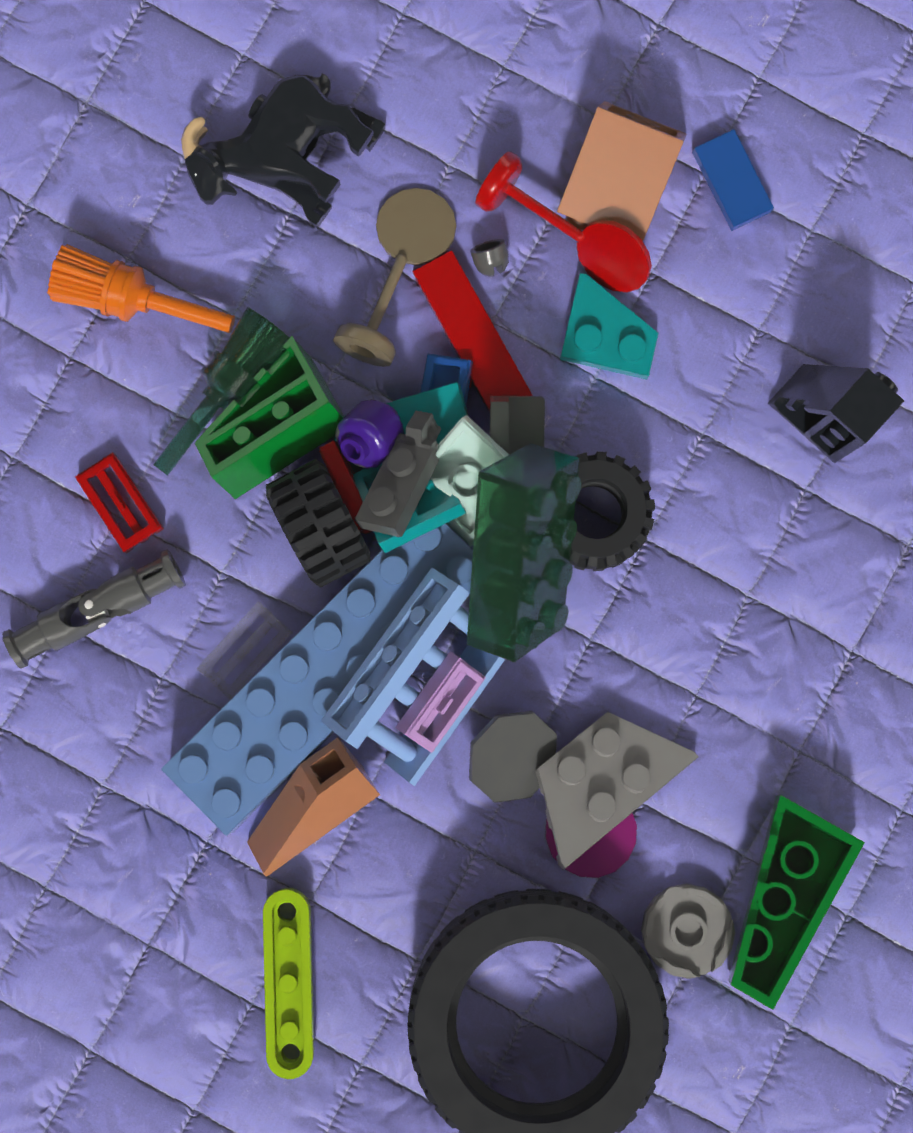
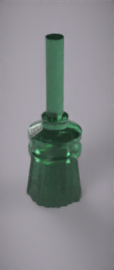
M247 307L222 351L216 350L209 364L201 369L207 384L202 391V394L205 395L204 399L153 465L168 476L218 409L222 408L225 410L233 400L239 403L257 383L253 379L262 368L268 371L286 351L283 345L290 337L267 318Z

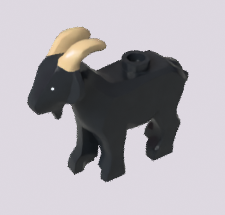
M322 73L317 78L309 75H294L278 81L267 97L261 94L256 98L248 114V117L252 120L242 135L226 141L208 142L199 145L208 129L203 127L205 119L198 117L189 122L184 128L181 144L188 175L200 200L206 205H213L222 195L236 196L237 191L226 182V178L230 174L285 194L303 208L306 218L318 229L332 209V205L327 202L328 199L341 185L339 179L327 174L306 160L316 147L319 136L338 131L347 139L350 150L355 155L360 156L365 148L369 152L372 150L385 130V123L356 108H350L349 105L336 104L328 100L331 83L327 75Z

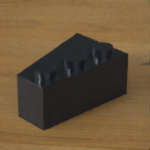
M803 364L768 404L832 462L836 463L866 444L901 406L904 400L896 394L898 388L890 378L880 372L874 374L869 368Z

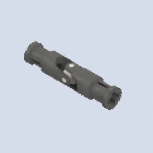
M166 549L161 552V557L137 570L131 567L111 577L101 584L98 589L87 590L38 614L36 621L14 632L10 629L2 632V639L9 655L15 664L22 669L28 666L30 659L50 649L58 651L104 627L112 620L111 618L131 614L151 604L152 597L174 586L182 588L186 586V583L172 554ZM79 607V611L86 616L89 623L80 627H72L71 616L76 608Z

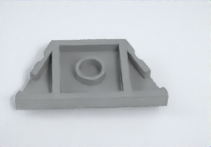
M609 712L595 721L536 770L540 792L544 795L546 803L545 813L549 828H552L558 852L556 858L559 867L562 870L568 867L695 761L698 755L688 748Z

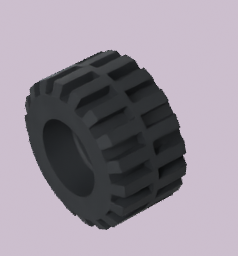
M598 451L595 455L587 456V452L578 454L575 459L571 461L567 459L561 463L554 473L552 472L546 480L537 504V526L539 533L545 539L544 544L548 550H552L558 556L557 559L564 564L568 562L579 570L593 569V571H603L609 567L614 568L633 556L647 540V535L653 527L654 519H652V512L655 510V501L649 495L651 487L648 481H642L639 476L641 471L635 465L630 468L624 463L626 459L618 455L615 458L606 456L607 452ZM600 487L609 491L617 499L622 517L618 528L611 535L601 539H593L580 534L572 526L568 518V505L572 496L582 488Z
M314 459L266 484L268 502L293 551L313 583L321 588L370 562V550L324 464Z

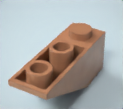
M337 737L298 766L247 843L263 874L267 877L380 794L361 763Z

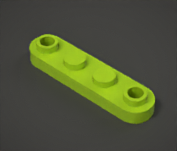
M282 888L275 891L267 899L263 907L266 1060L271 1071L278 1077L295 1079L308 1071L314 1058L311 907L307 897L301 891L294 888ZM291 903L296 909L295 917L292 919L283 918L280 914L281 904ZM288 1044L297 1046L300 1051L299 1057L296 1059L287 1058L283 1053V1047Z

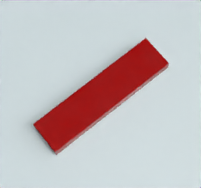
M451 250L412 271L417 284L457 356L460 359L473 362L470 376L488 412L490 413V396H533L453 251Z

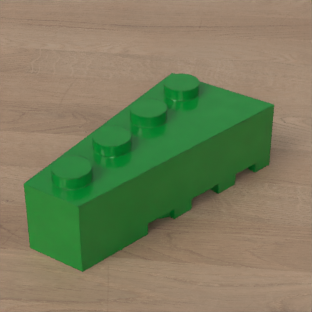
M777 795L728 979L731 986L772 1010L775 1008L865 843L782 795Z

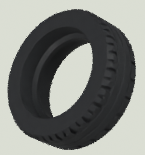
M549 889L514 890L494 895V898L484 899L469 907L463 914L455 917L430 945L418 968L409 1003L407 1023L409 1051L414 1071L418 1075V1081L429 1102L435 1105V1110L452 1129L457 1128L459 1133H620L637 1117L636 1111L643 1109L647 1104L649 1097L656 1088L655 1081L661 1076L667 1055L665 1047L668 1045L669 1019L666 1013L668 1009L664 991L653 964L632 934L611 914L592 902L561 891L553 892ZM527 941H546L561 944L587 958L600 971L608 983L617 1013L614 1045L606 1064L599 1074L578 1092L566 1098L546 1103H529L513 1100L488 1087L477 1077L467 1063L458 1041L456 1029L459 999L463 988L475 969L495 952L507 946Z

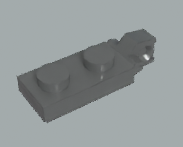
M415 411L406 426V434L400 433L397 436L392 450L385 457L354 519L361 529L396 537L403 536L439 462L436 456L438 449L436 439L441 428L437 425L432 413Z

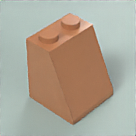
M604 101L596 109L557 212L566 215L565 220L580 230H584L588 224L599 220L615 221L630 228L643 241L687 134Z

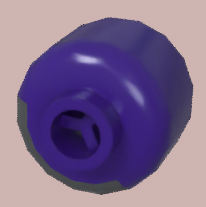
M365 400L357 404L338 423L335 431L336 443L343 456L351 463L367 469L376 468L383 463L385 457L392 450L397 436L400 433L404 434V428L397 411L393 407L381 401Z

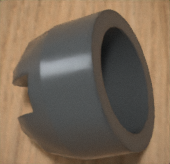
M503 239L490 240L470 250L474 265L482 275L494 276V267H496L499 273H502L509 263V254Z

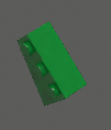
M293 336L285 342L283 347L286 351L267 371L262 368L253 379L257 383L240 402L237 403L233 400L195 442L210 476L234 499L242 496L335 436L338 423L345 417L316 364Z

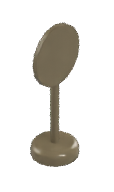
M412 188L399 191L388 198L379 210L376 223L379 243L387 254L396 260L368 325L342 324L337 329L333 338V342L339 349L362 362L386 367L390 366L394 359L396 350L393 343L377 330L406 263L412 265L429 263L444 255L454 242L456 232L454 212L443 197L431 190Z

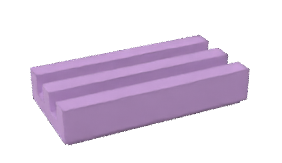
M450 651L395 728L432 753L486 677Z

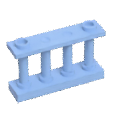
M431 568L321 720L323 724L356 749L359 748L366 737H369L391 753L384 763L413 786L419 781L523 636L491 614L484 623H481L461 607L470 593L434 568ZM451 622L472 638L460 655V658L484 675L486 679L431 753L406 735L401 737L378 720L394 698L410 708L420 692L408 685L406 681L421 660L428 663L434 669H438L447 654L436 647L434 642L447 624Z

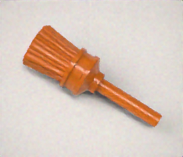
M68 244L61 245L58 255H56V260L54 259L52 263L47 294H49L53 302L99 309L102 315L108 317L113 315L125 322H128L138 311L148 313L152 309L231 333L233 329L234 315L155 292V286L146 284L142 267L136 265L131 267L119 260L109 263Z

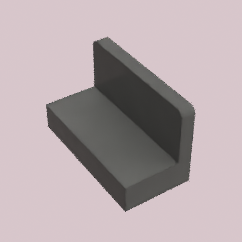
M490 396V437L534 478L527 487L543 486L544 398L542 396Z

